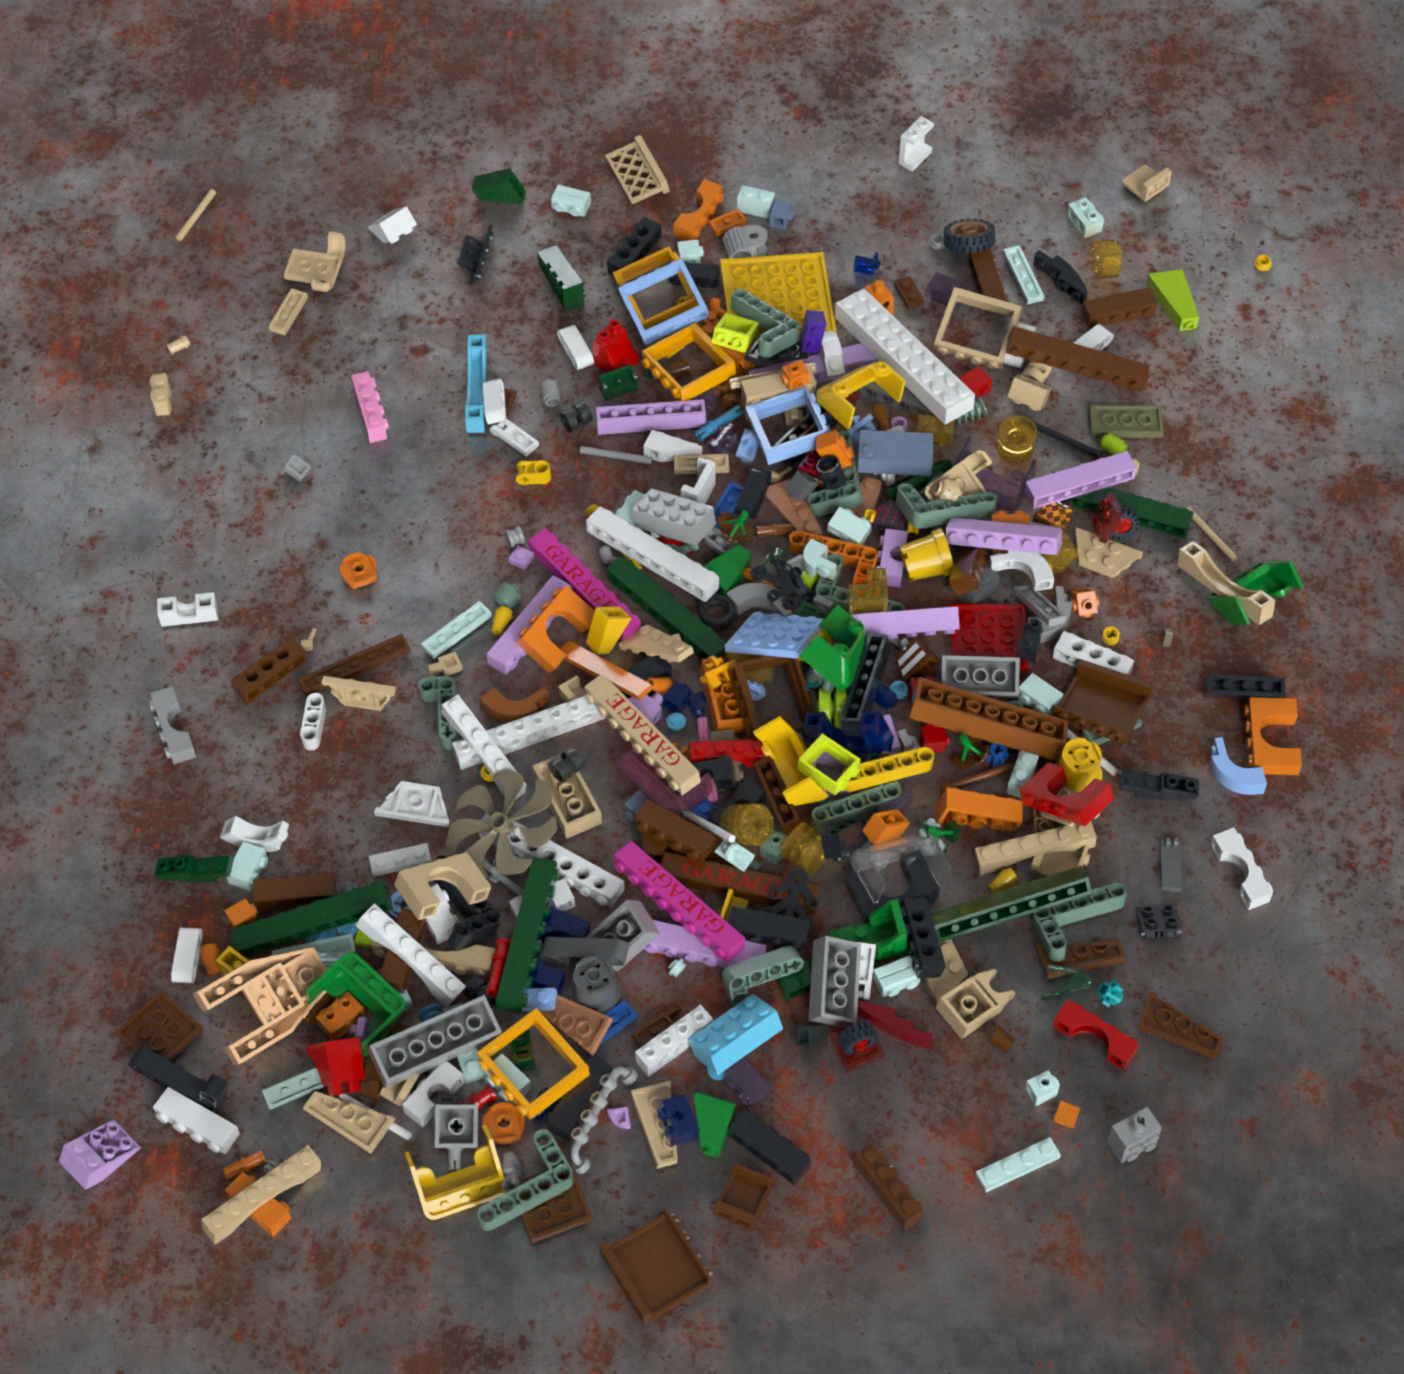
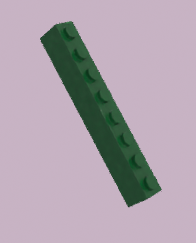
M1110 487L1069 498L1073 502L1071 507L1103 516L1105 514L1108 515L1107 511L1109 509L1113 511L1112 507L1114 506L1116 509L1119 508L1118 505L1122 504L1123 508L1124 505L1131 506L1137 513L1141 527L1183 539L1187 537L1194 511L1186 508H1180L1169 503H1162L1151 498L1141 497Z
M622 555L606 568L607 580L671 634H679L681 641L692 646L694 653L701 659H708L712 655L723 659L728 655V652H725V644L727 643L725 638L719 637L710 626H706L697 615L689 612L684 604L676 601L671 593L664 591L658 582L652 581L647 573L643 570L640 571L631 560H627Z
M538 857L532 858L496 998L497 1010L521 1014L523 1007L527 1006L529 996L526 993L527 989L532 987V970L537 968L538 958H536V954L541 951V934L546 932L547 922H545V918L551 912L550 898L555 896L556 887L554 882L555 880L558 881L560 876V869H557V861Z
M1078 866L933 912L931 916L938 940L942 942L1090 895L1092 891L1088 875L1082 866Z
M383 880L374 881L370 885L356 887L349 892L335 894L331 898L316 900L312 904L298 906L294 910L280 912L270 918H262L248 925H240L236 929L231 930L233 948L247 958L357 922L373 904H376L384 913L393 910L390 890Z

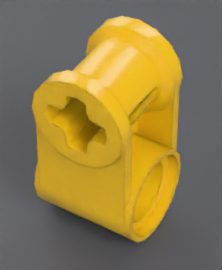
M541 460L520 461L517 463L518 475L516 476V482L518 484H547L550 482L551 472L548 462Z

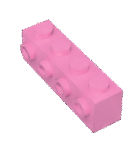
M369 371L351 375L354 392L369 442L387 439L386 429H389L387 419L382 417V415H385L383 406L378 404L380 402L379 392L374 391V388H376L374 377L370 378Z

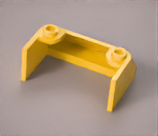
M875 362L859 367L819 388L816 393V401L848 430L851 428L855 407L845 399L849 394L875 381L892 398L900 402L906 380L888 364Z
M781 716L753 731L754 735L763 744L761 749L765 756H770L776 764L787 787L782 793L789 804L792 803L794 806L823 801L829 797L828 791L817 784L810 776L807 777L797 770L798 759L807 749L798 733Z
M483 1125L482 1128L487 1144L475 1150L473 1155L475 1165L435 1178L433 1171L428 1167L415 1169L409 1151L405 1152L412 1179L427 1218L436 1220L496 1199L505 1193L506 1190L502 1187L503 1172L493 1139L486 1125Z

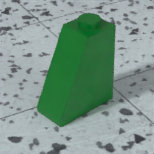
M739 544L703 565L704 568L715 572L719 576V589L717 590L719 595L727 597V592L738 586L744 577V571L751 566V554Z
M695 1092L694 1107L700 1151L709 1157H721L728 1136V1128L731 1126L735 1115V1103Z

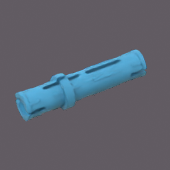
M735 405L713 421H708L704 427L694 432L695 437L702 433L697 440L703 441L709 435L716 434L718 429L743 414L742 409L737 413L735 412L741 407Z

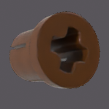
M686 358L682 359L683 361L670 365L673 378L692 375Z
M999 1026L988 1043L990 1045L994 1044L1007 1053L1016 1039L1004 1032L1003 1028Z

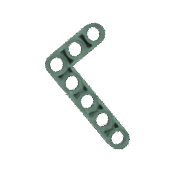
M736 289L732 292L731 310L746 319L759 322V327L766 331L759 337L758 354L760 356L771 357L798 342L800 324L745 290Z
M848 431L839 432V435L844 437L846 444L852 448L854 453L852 466L843 468L846 482L839 489H825L813 492L807 497L808 505L814 516L835 513L839 507L843 509L855 508L863 502L855 445Z
M900 484L896 497V505L913 527L919 529L948 524L952 517L963 519L990 517L992 514H995L997 501L995 494L984 492L961 496L956 501L943 499L924 502L916 489L910 484Z
M836 553L830 554L827 557V560L837 564V575L834 580L820 576L815 596L818 594L833 601V609L839 605L850 615L905 611L904 605L899 602L839 587L838 583L843 571V558Z
M877 751L869 753L867 762L879 759L881 753ZM897 780L816 807L812 811L810 826L816 832H823L847 820L861 819L893 808L899 803L901 787Z
M1112 883L1092 889V894L1033 912V928L1049 959L1059 962L1066 957L1067 942L1060 926L1123 908L1126 903V887L1121 883Z
M538 1130L533 1136L535 1151L547 1171L481 1206L477 1211L478 1223L481 1229L485 1231L493 1230L572 1187L574 1181L572 1169L548 1130ZM547 1140L548 1143L545 1145H540L539 1141ZM551 1157L558 1158L556 1162L548 1161ZM563 1174L569 1176L565 1180H561L558 1178L560 1175ZM544 1184H547V1185L550 1186V1187H549L548 1189H546V1190L540 1189V1186H542V1185H544ZM523 1195L531 1196L528 1200L520 1199ZM504 1205L512 1206L509 1210L501 1209ZM486 1215L493 1216L492 1219L488 1221L482 1220V1218Z

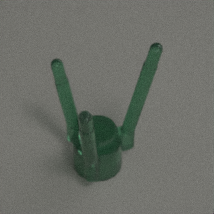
M774 548L771 554L767 553L760 566H765L770 561V564L774 567V562L779 558L785 560L786 552L781 548Z
M1048 964V969L1073 973L1075 975L1071 977V984L1061 986V991L1043 995L1041 998L1044 1000L1075 991H1082V989H1090L1092 985L1091 976L1089 973H1083L1082 969Z

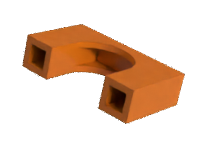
M567 585L561 589L558 587L551 594L553 597L551 601H546L540 607V614H535L529 620L530 626L528 628L524 627L518 633L519 639L515 642L548 673L555 670L567 656L549 639L546 633L548 618L550 616L563 617L579 632L583 633L590 628L595 612Z
M1250 697L1248 704L1244 705V716H1247L1245 732L1249 734L1246 748L1250 749L1248 766H1251V768L1262 767L1264 774L1299 775L1302 767L1301 749L1271 746L1262 738L1260 730L1268 725H1294L1298 716L1296 699Z

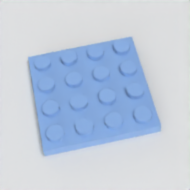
M752 613L725 644V652L798 658L822 629L819 624L823 619L816 618L815 616L799 617L798 615H790L784 617L779 613Z

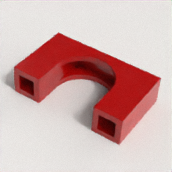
M1049 762L1019 789L1023 805L1084 827L1114 800L1111 783L1096 778L1077 794L1065 797L1055 796L1067 784L1064 767Z

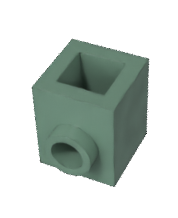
M772 829L760 846V857L778 865L789 849V838L787 835Z

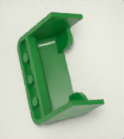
M1262 561L1231 580L1243 588L1255 591L1262 590L1267 595L1277 596V598L1285 596L1289 589H1302L1304 587L1292 561ZM1214 592L1207 596L1210 604L1230 624L1238 626L1250 623L1238 596H1218Z
M837 605L819 626L838 643L832 646L818 634L799 657L837 689L845 691L854 680L865 647V629L861 621L856 620L842 607Z
M353 952L344 954L306 990V999L309 1004L324 990L332 997H340L349 990L377 1016L370 1024L371 1035L362 1043V1054L365 1057L369 1054V1046L383 1040L390 1033L405 1009L404 998Z

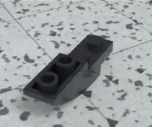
M1038 250L1034 256L1033 266L1049 275L1052 279H1055L1057 281L1056 287L1061 292L1066 293L1075 301L1083 304L1086 301L1088 291L1078 273L1058 255L1052 259Z
M1121 769L1119 772V790L1134 792L1135 797L1145 799H1195L1199 797V779L1163 772L1156 776Z

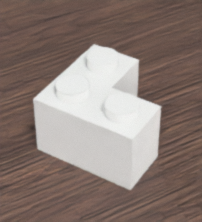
M436 884L431 889L440 900L436 915L426 918V926L438 945L448 940L454 924L459 922L455 914L452 915L449 911L451 907L448 903L449 897L444 889L441 890L438 884Z

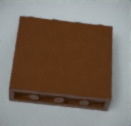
M1081 659L1078 663V672L1058 706H1053V716L1068 720V725L1125 744L1152 696L1153 683Z
M667 1207L664 1208L663 1215L611 1245L605 1242L599 1246L601 1256L644 1325L710 1287L711 1277H713L707 1265L703 1266L700 1259L702 1258L697 1248H692L689 1244L690 1238L685 1230L681 1231L677 1225L679 1224L678 1218L674 1212L670 1213Z

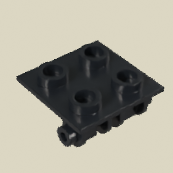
M1165 904L1135 907L1142 928L1140 929V937L1145 939L1155 938V932L1156 938H1160V932H1162L1163 938L1178 937V935L1182 934L1183 926L1176 905Z

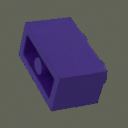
M806 310L798 339L802 352H820L827 325L823 311Z

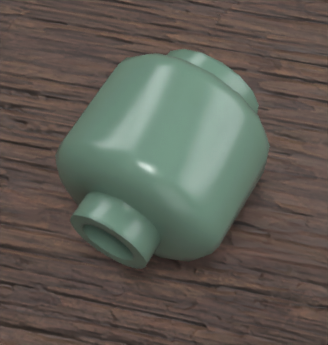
M502 583L493 594V602L498 607L504 606L511 610L521 599L520 588L514 583Z

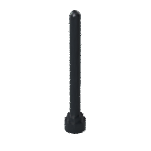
M1024 414L1019 427L1025 430L1032 428L1095 457H1100L1102 454L1101 451L1034 422L1035 420L1032 419V416Z

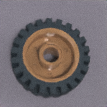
M970 218L966 220L960 219L959 222L957 220L953 221V223H949L944 228V245L948 250H952V252H965V254H969V252L976 253V251L983 252V250L986 251L995 244V226L987 220H977L976 218L970 220Z

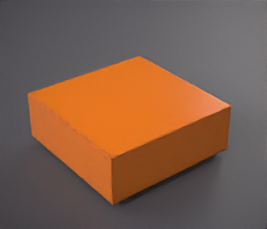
M1060 1101L1053 1122L1074 1129L1080 1108Z

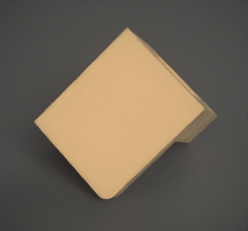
M578 676L558 686L559 697L564 703L586 695V692L580 686V678Z

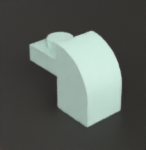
M813 539L806 545L803 552V568L811 578L816 573L831 580H834L836 577L837 564L827 560L828 546Z

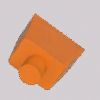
M877 280L865 286L864 289L894 316L893 295L885 287V283L882 280Z

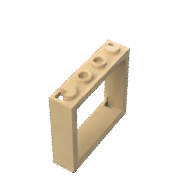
M954 287L934 342V350L941 352L942 355L949 354L959 360L966 359L976 365L984 364L990 369L997 368L1002 370L1008 336L1013 326L1017 327L1022 306ZM956 301L1012 317L998 357L942 341Z

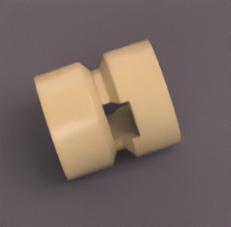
M1030 361L1021 375L1043 384L1051 373L1052 367Z

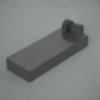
M1166 837L1165 840L1160 841L1161 891L1181 892L1182 890L1181 841H1178V838L1170 840V838Z

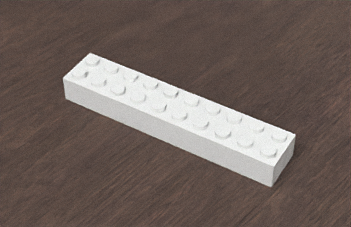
M864 288L836 302L835 318L880 362L888 364L906 380L905 386L945 425L973 410L975 394Z

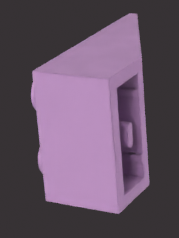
M113 1119L65 1144L59 1162L86 1190L103 1181L136 1153L140 1146Z

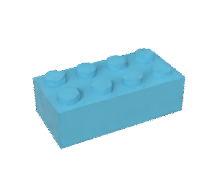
M752 994L709 1025L696 1032V1034L688 1038L695 1058L719 1075L780 1032L783 1027L777 1011L755 994Z

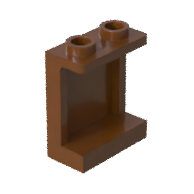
M734 1163L732 1173L723 1193L714 1205V1215L753 1231L773 1188V1178L765 1172L758 1173L751 1170L746 1164L739 1165Z

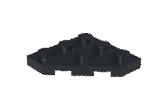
M758 338L746 352L744 360L761 366L807 359L811 353L802 352L798 340L795 344L771 357H763L758 354Z

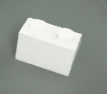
M406 206L392 210L367 227L383 243L390 242L392 244L400 239L399 236L401 234L406 235L412 232V227L417 224Z

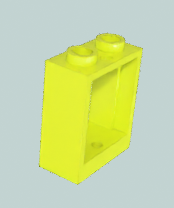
M725 313L715 326L712 343L746 353L756 339L759 322Z
M821 734L798 759L797 768L802 774L807 777L810 776L817 784L835 796L840 790L843 791L847 787L849 780L852 777L855 778L861 769L860 758L824 734ZM824 751L849 767L836 782L812 766Z

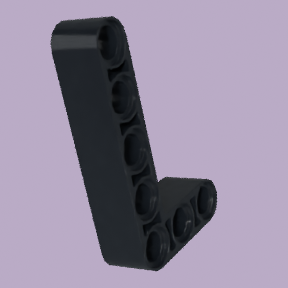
M440 855L436 857L435 861L437 859H444L448 857L445 855ZM434 880L442 890L446 891L450 900L467 918L454 924L447 940L450 947L459 950L494 936L501 921V916L487 900L469 905L455 885L443 880Z
M144 1046L138 1048L128 1063L139 1074L165 1089L167 1087L173 1089L217 1114L227 1099L228 1084L223 1078L212 1074L208 1081L205 1082Z

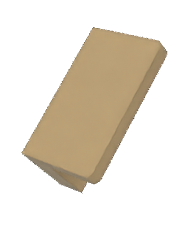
M420 1074L386 1089L383 1087L380 1095L401 1107Z

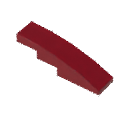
M858 1000L857 1015L864 1020L871 1021L874 1027L909 1044L926 1049L931 1048L933 1033L914 1029L915 1021L895 1017L896 1009Z

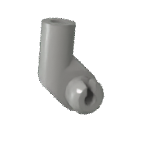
M603 545L599 549V555L603 563L611 565L619 558L612 556L611 548L608 545Z

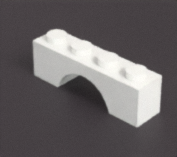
M1231 828L1213 835L1210 846L1218 860L1234 863L1245 875V882L1241 885L1239 896L1247 909L1250 910L1270 902L1273 894L1272 886L1264 879L1262 869L1254 862L1253 854L1245 847L1241 834L1237 833L1235 828Z

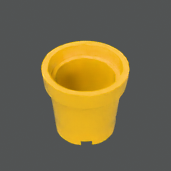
M941 528L931 531L930 535L899 546L901 560L904 562L903 567L908 571L906 575L909 582L942 574L943 576L951 575L954 564L946 537Z
M1075 738L1067 742L1059 761L1055 763V765L1064 767L1067 779L1065 788L1080 792L1095 778L1102 780V753L1096 743L1086 741L1085 738Z

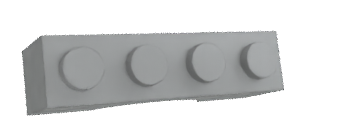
M173 686L150 693L152 701H149L152 712L156 711L158 715L154 717L157 728L162 727V731L159 732L162 743L166 742L168 746L164 748L167 758H172L174 765L196 758L189 733L177 731L171 727L173 718L181 712Z

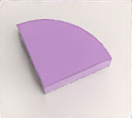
M628 1107L607 1109L608 1117L614 1125L623 1129H630Z

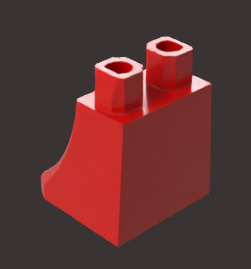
M611 319L608 326L601 330L593 340V365L606 373L630 364L634 368L640 362V356L632 346L626 329L615 319Z
M360 1037L327 1041L306 1047L307 1053L318 1070L322 1086L328 1087L330 1097L343 1094L342 1083L346 1085L347 1094L361 1091L360 1080L365 1079Z

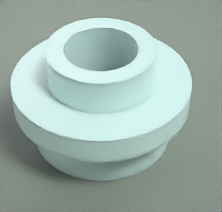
M682 958L679 961L675 959L668 967L671 970L669 972L670 976L674 975L677 977L687 966Z

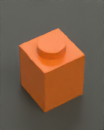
M246 898L225 910L227 920L233 929L258 920L256 916L259 914L257 908L253 903L249 904Z

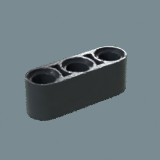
M684 262L696 287L715 288L718 286L720 268L718 266ZM677 274L669 277L668 280L671 284L682 286Z
M754 467L751 469L736 506V515L740 516L742 511H747L749 513L747 518L755 519L771 482V471Z

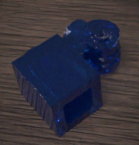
M675 681L663 696V707L673 713H682L686 707H691V713L698 716L704 713L707 698L700 692L697 694L692 692L688 685Z

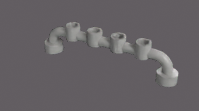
M630 1066L626 1068L616 1067L610 1075L605 1074L600 1078V1084L603 1088L601 1092L597 1091L591 1095L590 1101L594 1104L592 1109H586L582 1112L581 1119L584 1121V1124L581 1128L576 1127L571 1132L574 1142L570 1155L573 1161L572 1167L578 1174H583L590 1168V1160L584 1155H579L581 1145L588 1141L590 1128L598 1122V1113L607 1105L608 1100L606 1098L610 1091L616 1088L618 1076L625 1085H630L637 1079V1072Z

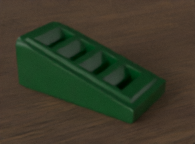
M529 1029L517 1037H526V1039L510 1042L513 1064L521 1072L536 1068Z

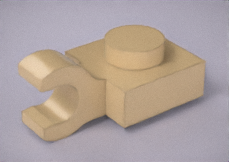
M456 652L438 657V663L427 666L429 677L439 676L442 672L445 676L463 670Z

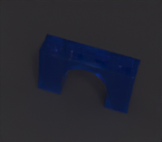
M881 711L861 712L858 728L863 737L844 735L843 731L831 724L825 712L806 713L803 730L811 744L821 734H824L852 754H879L883 751L891 753L894 736Z
M551 907L550 915L545 918V922H547L546 932L541 934L540 940H542L543 944L545 937L586 938L591 932L590 921ZM539 960L536 970H532V989L555 988L557 995L560 994L566 982L565 972L547 966Z

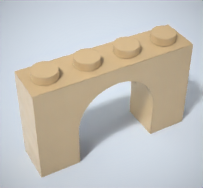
M467 852L455 854L444 859H437L427 864H420L413 868L403 869L398 872L394 884L418 920L436 915L440 900L428 884L430 881L443 880L455 885L469 905L486 900L491 889V885Z

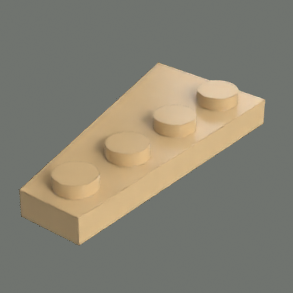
M648 624L642 626L638 631L618 643L620 650L626 651L631 649L633 653L637 654L646 652V655L651 657L660 655L661 659L681 662L694 653L692 646Z
M670 1081L630 1092L657 1169L677 1164L678 1161Z

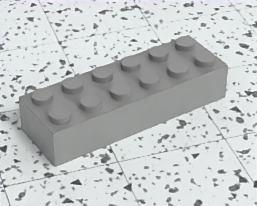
M485 995L370 1045L368 1053L386 1089L487 1044L500 1036L502 1031Z

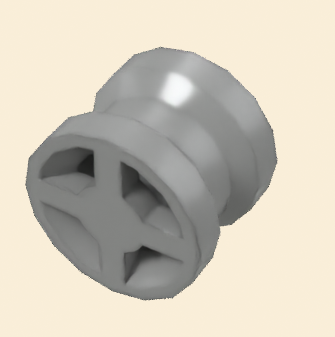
M520 526L515 527L514 530H505V536L510 548L515 547L516 544H525Z

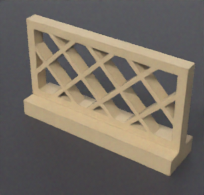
M641 135L634 137L635 142L605 155L632 205L661 191L663 194L670 192L667 180ZM635 148L636 152L634 155L627 154L628 151ZM614 157H621L619 162L611 160ZM625 158L632 159L630 165L623 163ZM636 160L642 162L641 167L633 166ZM620 167L627 169L625 174L618 173ZM631 170L638 171L636 176L629 174ZM642 172L649 173L647 178L640 176ZM627 179L634 180L632 186L625 184ZM638 181L645 183L643 188L636 187ZM648 184L656 185V187L651 190L646 189ZM633 191L640 192V194L634 198H632L631 196Z

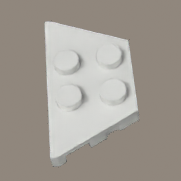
M401 781L395 787V790L385 798L386 801L381 807H377L374 811L375 816L443 827L450 826L441 790L437 786Z

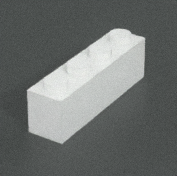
M167 1087L153 1106L158 1120L163 1123H171L180 1133L185 1131L198 1143H201V1141L206 1143L208 1148L215 1153L220 1151L226 1154L240 1135L236 1125Z

